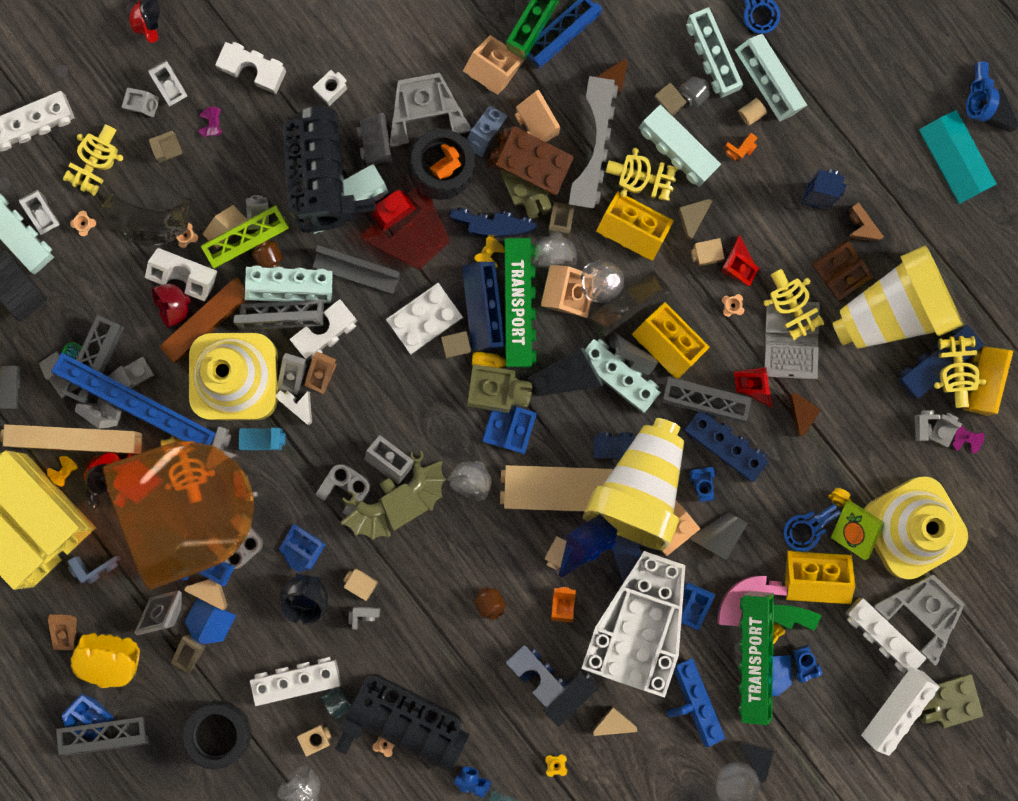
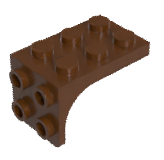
M515 126L500 131L495 140L497 146L495 150L490 151L486 161L489 162L487 167L505 171L554 196L557 195L574 156Z

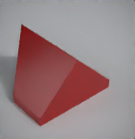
M739 234L720 272L750 286L759 267L755 265Z
M767 367L734 372L737 393H743L773 408Z

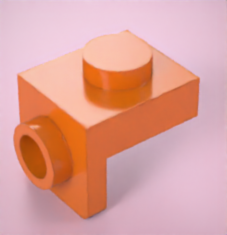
M750 133L739 149L727 142L723 148L726 151L725 154L734 161L736 159L741 161L746 153L750 156L757 147L755 141L758 137Z
M441 145L446 156L429 167L435 177L439 179L447 178L453 173V170L461 166L458 160L460 157L459 153L453 146Z
M568 587L554 589L552 621L573 622L576 590H571Z

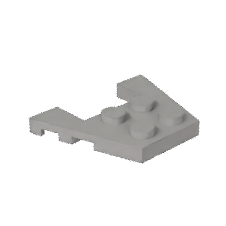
M440 73L398 80L390 138L391 148L409 144L406 122L447 114L450 118L452 131L460 134L470 133L471 127Z
M931 574L878 602L873 607L886 620H889L903 605L935 635L920 652L936 666L965 604L935 575Z

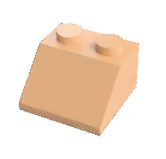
M490 35L472 53L463 71L472 79L484 85L489 91L498 95L507 86L525 59L507 50L506 45Z
M539 90L516 106L517 113L514 115L520 125L524 124L527 133L545 142L559 135L560 126Z
M550 264L541 306L554 311L587 318L597 277L569 266Z
M676 500L674 515L680 520L670 545L662 550L665 556H668L700 530L699 526Z

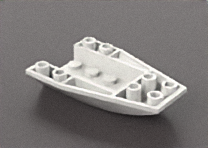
M644 551L596 625L581 669L665 698L679 656L685 565Z

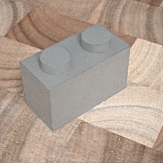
M380 435L366 450L364 459L385 476L391 478L397 485L409 473L414 460Z

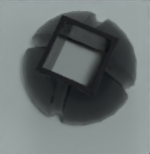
M296 573L295 577L287 581L280 591L279 610L286 619L297 623L299 620L302 621L303 625L318 622L328 606V593L321 583V578Z

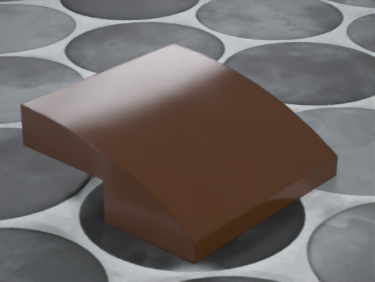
M847 240L812 264L837 301L873 277L863 259L858 257L854 248Z

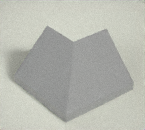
M178 590L150 597L135 630V634L141 635L173 627L181 611L182 593Z

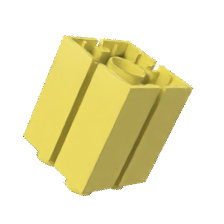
M6 450L0 453V576L13 590L35 587L62 561L58 556L61 551L68 555L96 527L27 454Z

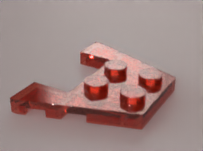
M414 188L408 193V197L422 210L391 239L375 224L360 237L366 243L420 270L450 243V239L431 198L421 194L417 188Z

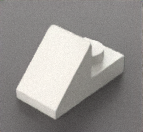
M280 390L276 394V398L307 425L312 423L309 391L306 392L298 403H295L297 398L288 390L285 393Z

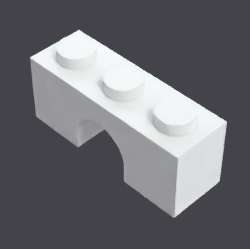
M225 42L215 64L217 69L238 78L240 71L244 67L253 66L258 70L254 81L256 86L277 94L286 73L285 68L282 66L283 63L275 59H271V61L263 58L264 55L254 50L251 53L243 50L244 46L236 42H232V44Z
M157 248L148 261L145 278L159 284H166L171 279L182 280L186 283L185 294L205 301L214 287L217 271Z
M340 299L323 312L330 323L327 332L316 335L308 327H304L290 339L307 361L313 359L316 351L323 353L321 350L327 345L331 347L339 341L338 336L343 332L348 334L356 327V318Z

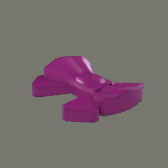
M208 107L200 114V117L209 120V126L198 131L203 137H207V135L214 137L222 133L218 118L221 111L220 108Z
M961 426L957 429L954 435L955 441L952 444L955 450L958 451L965 441L971 444V452L974 454L980 450L984 442V433L975 434L966 431Z

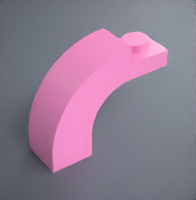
M751 576L740 580L722 598L718 609L717 624L739 626L742 617L740 599L746 592L758 591L770 592L776 595H787V587L782 586L780 581H769V585H766V576Z

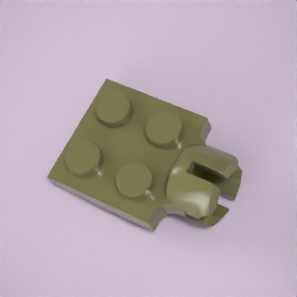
M499 170L514 207L518 205L524 206L527 215L531 219L539 218V209L542 216L551 211V203L547 197L548 192L510 173Z
M473 364L467 406L509 413L511 406L514 405L527 407L531 400L532 383L516 379L515 371Z
M972 674L937 683L940 688L923 709L927 711L922 712L919 719L922 723L927 724L939 721L941 728H947L983 717Z

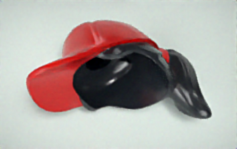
M139 0L131 9L129 15L132 30L137 34L145 35L150 43L158 40L157 29L159 28L158 18L160 14L158 1Z
M113 452L93 457L85 469L84 480L87 486L85 496L92 511L99 504L98 496L112 488V483L121 469V460Z

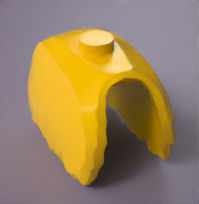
M96 633L85 634L80 638L79 644L70 658L71 667L77 678L97 684L100 688L122 687L128 684L136 673L140 649L137 643L128 637L122 640L120 637L110 634H101L98 637Z

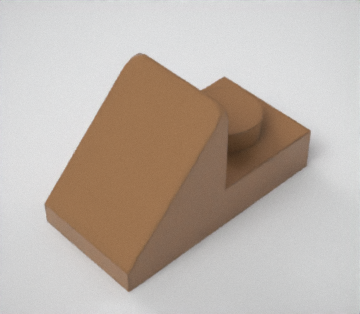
M857 203L848 210L852 222L860 226L848 238L878 242L884 237L860 203Z
M316 351L304 386L324 394L336 368V359Z
M62 614L49 615L48 624L53 650H75L77 618Z

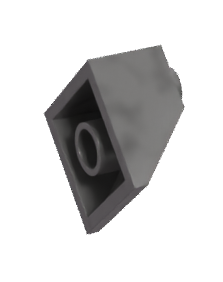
M384 113L360 120L361 127H357L358 139H363L364 148H360L361 160H366L367 166L392 163L387 122Z

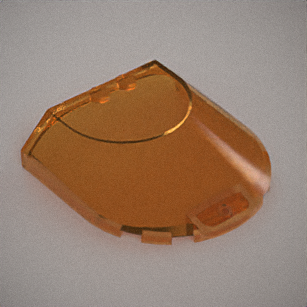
M194 441L174 442L103 467L109 497L136 570L148 591L219 565L238 550L250 531L254 512V498L248 478L236 461H233L224 454V451L212 445L195 443Z

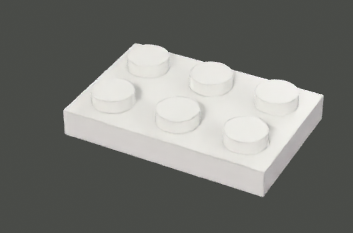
M437 283L386 320L409 353L413 354L463 317L440 284Z

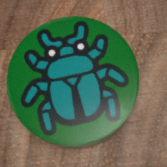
M75 342L68 343L63 348L62 353L76 360L82 345Z

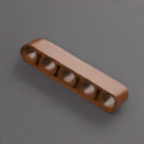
M238 278L229 282L160 346V349L174 364L180 361L190 352L191 345L198 337L211 333L246 301L245 285Z

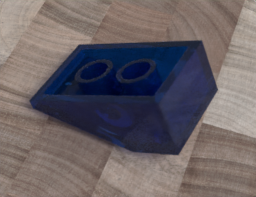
M599 514L569 533L559 576L561 578L589 560H595L603 551L610 550L616 543L615 539L618 530Z

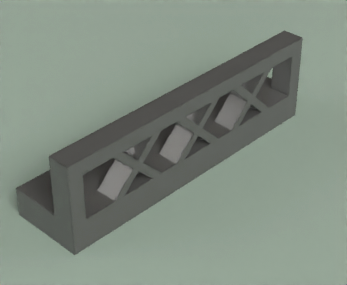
M317 245V255L312 267L313 269L332 271L334 276L394 295L400 277L398 271Z
M319 299L241 304L240 315H234V324L240 330L323 326L324 301ZM311 306H317V310L307 311ZM292 307H296L299 310L297 312H287ZM270 309H276V310L278 311V313H267V312H268ZM247 310H256L258 314H246Z
M97 315L76 360L81 363L89 361L92 369L103 374L124 327ZM100 321L111 327L106 335L99 337L97 327ZM98 341L100 346L98 354L90 356L88 351L89 345ZM66 381L61 392L62 394L85 404L90 403L93 394L81 389L79 396L68 391L72 383Z
M668 377L662 402L746 423L752 398ZM669 394H670V395L678 396V397H680V398L675 399V398H671V397H668V396H669ZM691 400H694V401H697V402H701V403H700V404H694ZM713 406L721 407V409H714ZM733 411L743 413V416L737 415Z
M144 717L56 729L58 755L60 756L149 744L148 735H145ZM139 723L140 735L130 736L125 730L130 724ZM110 726H114L120 731L114 739H109L104 735ZM89 729H93L98 733L93 742H87L82 738ZM62 733H73L77 738L71 745L64 746Z

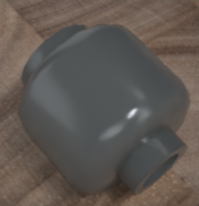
M695 76L684 82L678 90L687 101L684 106L688 108L699 107L710 95L708 82L703 78L700 79Z

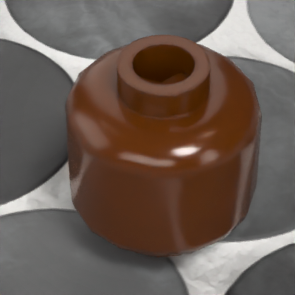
M266 240L253 247L251 256L256 266H261L262 268L280 267L278 263L283 259V255L276 242Z
M485 587L477 592L478 596L474 604L482 618L491 621L504 614L506 602L498 589Z

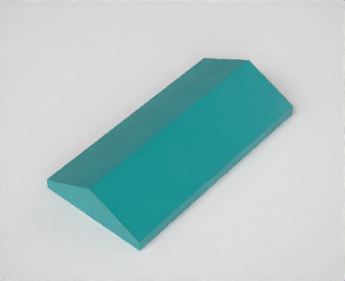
M957 110L919 129L923 140L958 204L997 184Z

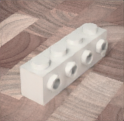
M59 91L0 116V152L10 149L11 145L17 142L25 143L31 140V136L36 134L44 135L51 131L50 128L55 126L62 127L68 125L71 122L70 120L75 117L66 95Z
M858 598L845 612L849 617L847 621L856 629L860 627L865 632L863 636L870 643L875 642L879 645V651L886 658L891 657L896 662L894 665L903 674L908 672L911 667L917 669L927 659L865 599Z
M330 657L318 659V664L310 665L309 662L297 664V669L289 670L288 667L275 670L276 674L268 675L267 672L255 674V679L250 680L255 706L341 686L342 683L336 659L331 660Z
M911 667L861 736L876 751L889 756L896 749L903 736L908 733L914 721L922 714L923 709L935 696L940 687L923 671Z

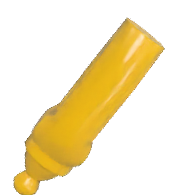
M474 352L472 366L476 364L503 368L506 367V359L494 353Z

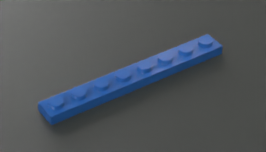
M61 353L51 370V373L204 453L207 452L216 435L213 431Z

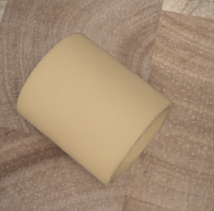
M757 98L738 110L741 118L748 126L767 114L765 107Z

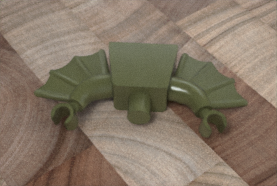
M419 451V459H415L413 452H411L410 458L414 460L413 479L408 484L405 483L396 488L391 478L383 481L379 485L386 495L377 500L378 503L369 505L363 501L359 502L356 500L353 491H347L353 499L347 501L343 498V502L347 506L354 505L355 510L341 521V525L350 527L355 536L363 534L374 540L379 536L390 537L391 532L428 509L433 511L435 502L442 498L441 487L443 482L446 481L441 471L442 461L421 467L420 463L423 459V452Z

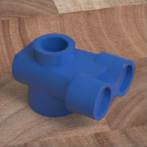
M707 467L688 471L689 480L693 482L698 502L713 501L714 486L712 479L715 478L714 468ZM705 488L708 490V493L703 494L700 490Z
M808 645L793 650L798 670L796 676L799 683L806 682L823 674L820 664H816L815 656L811 653Z
M465 766L456 776L454 785L459 786V790L463 793L472 792L474 795L484 798L490 788L491 781L479 778V772L475 768Z

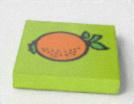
M847 501L831 538L862 559L867 560L872 553L884 522L852 501Z

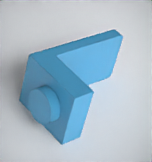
M241 428L239 430V449L282 450V446L286 444V434L282 433L283 429Z

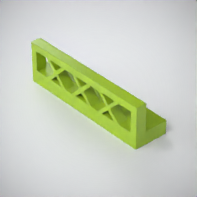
M277 205L202 244L201 248L212 267L216 268L289 229V223L286 217L282 216ZM275 212L279 220L269 225L265 224L266 216ZM249 225L261 226L260 230L251 235L246 234ZM232 234L242 236L241 240L232 245L227 244L228 237ZM214 244L223 246L221 251L213 255L208 247Z

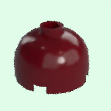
M167 283L158 285L151 290L155 306L158 305L160 310L158 314L166 327L177 325L185 319L188 313V304L191 303L190 297L185 294V291L182 292L178 286Z

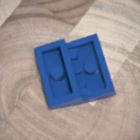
M511 406L509 413L491 410L482 442L525 454L537 413Z

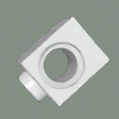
M330 70L313 86L314 92L330 106L347 90L346 79L339 72L335 74ZM328 83H336L337 88L334 91H328L326 89Z

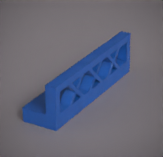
M577 0L540 33L534 45H542L543 50L536 57L529 52L527 57L540 69L602 14V7L597 2L594 4L591 0ZM585 1L590 9L584 14H577L578 6ZM566 17L575 18V22L571 26L562 28L563 19ZM550 31L559 32V36L553 42H546V35Z

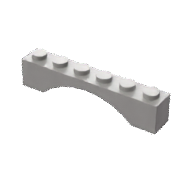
M589 76L586 100L595 118L596 144L587 167L572 182L569 199L570 205L594 208L595 204L599 205L601 192L597 191L598 183L603 182L604 171L600 169L601 163L606 162L608 149H604L605 140L609 141L611 128H607L608 120H613L615 107L611 106L612 98L617 96L618 85H614L615 80Z

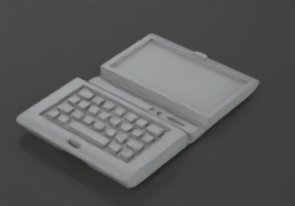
M807 302L801 307L804 314L817 308L818 312L809 316L810 320L817 318L819 315L820 302ZM773 304L766 306L764 367H767L768 377L817 379L819 326L815 328L814 332L809 329L806 331V336L801 335L793 341L789 331L798 328L797 325L794 324L788 328H785L784 325L796 319L794 313L779 314L775 311ZM788 304L779 306L783 310H790L791 308ZM805 319L800 321L803 327L807 325Z

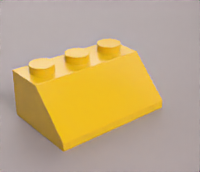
M617 191L596 232L653 261L674 220L628 196L621 197L620 192Z
M666 302L632 333L637 341L675 379L680 378L710 348Z
M982 346L978 349L977 355H973L972 363L979 370V379H985L986 384H979L977 390L968 391L969 407H963V410L985 416L998 414L1013 355L1012 350Z
M788 551L785 586L787 587L786 600L851 604L855 589L852 555Z

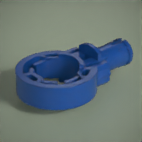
M744 0L743 21L748 30L755 34H766L776 28L780 20V10L773 0H758L759 4L756 3V0ZM756 7H766L770 11L771 17H774L775 11V22L772 26L770 24L773 22V19L767 25L755 24L754 27L751 26L754 23L752 13Z
M984 61L975 64V80L972 82L971 93L966 103L968 116L978 121L990 119L999 104V92L994 87V80L989 78V64ZM987 97L986 101L988 102V104H985L984 107L979 110L981 100L983 101Z
M833 503L809 521L806 520L815 514L813 510L806 515H796L790 518L784 527L786 543L797 551H808L815 547L820 536L826 533L827 530L824 528L816 534L815 532L841 515L839 510L830 514L837 509L836 505ZM798 518H804V520L798 521ZM792 521H797L792 527H795L798 523H805L811 527L812 537L809 541L804 542V545L812 542L810 546L804 548L794 546V543L801 545V542L794 540L792 529H790V536H787V529ZM818 521L819 524L813 527L812 523Z

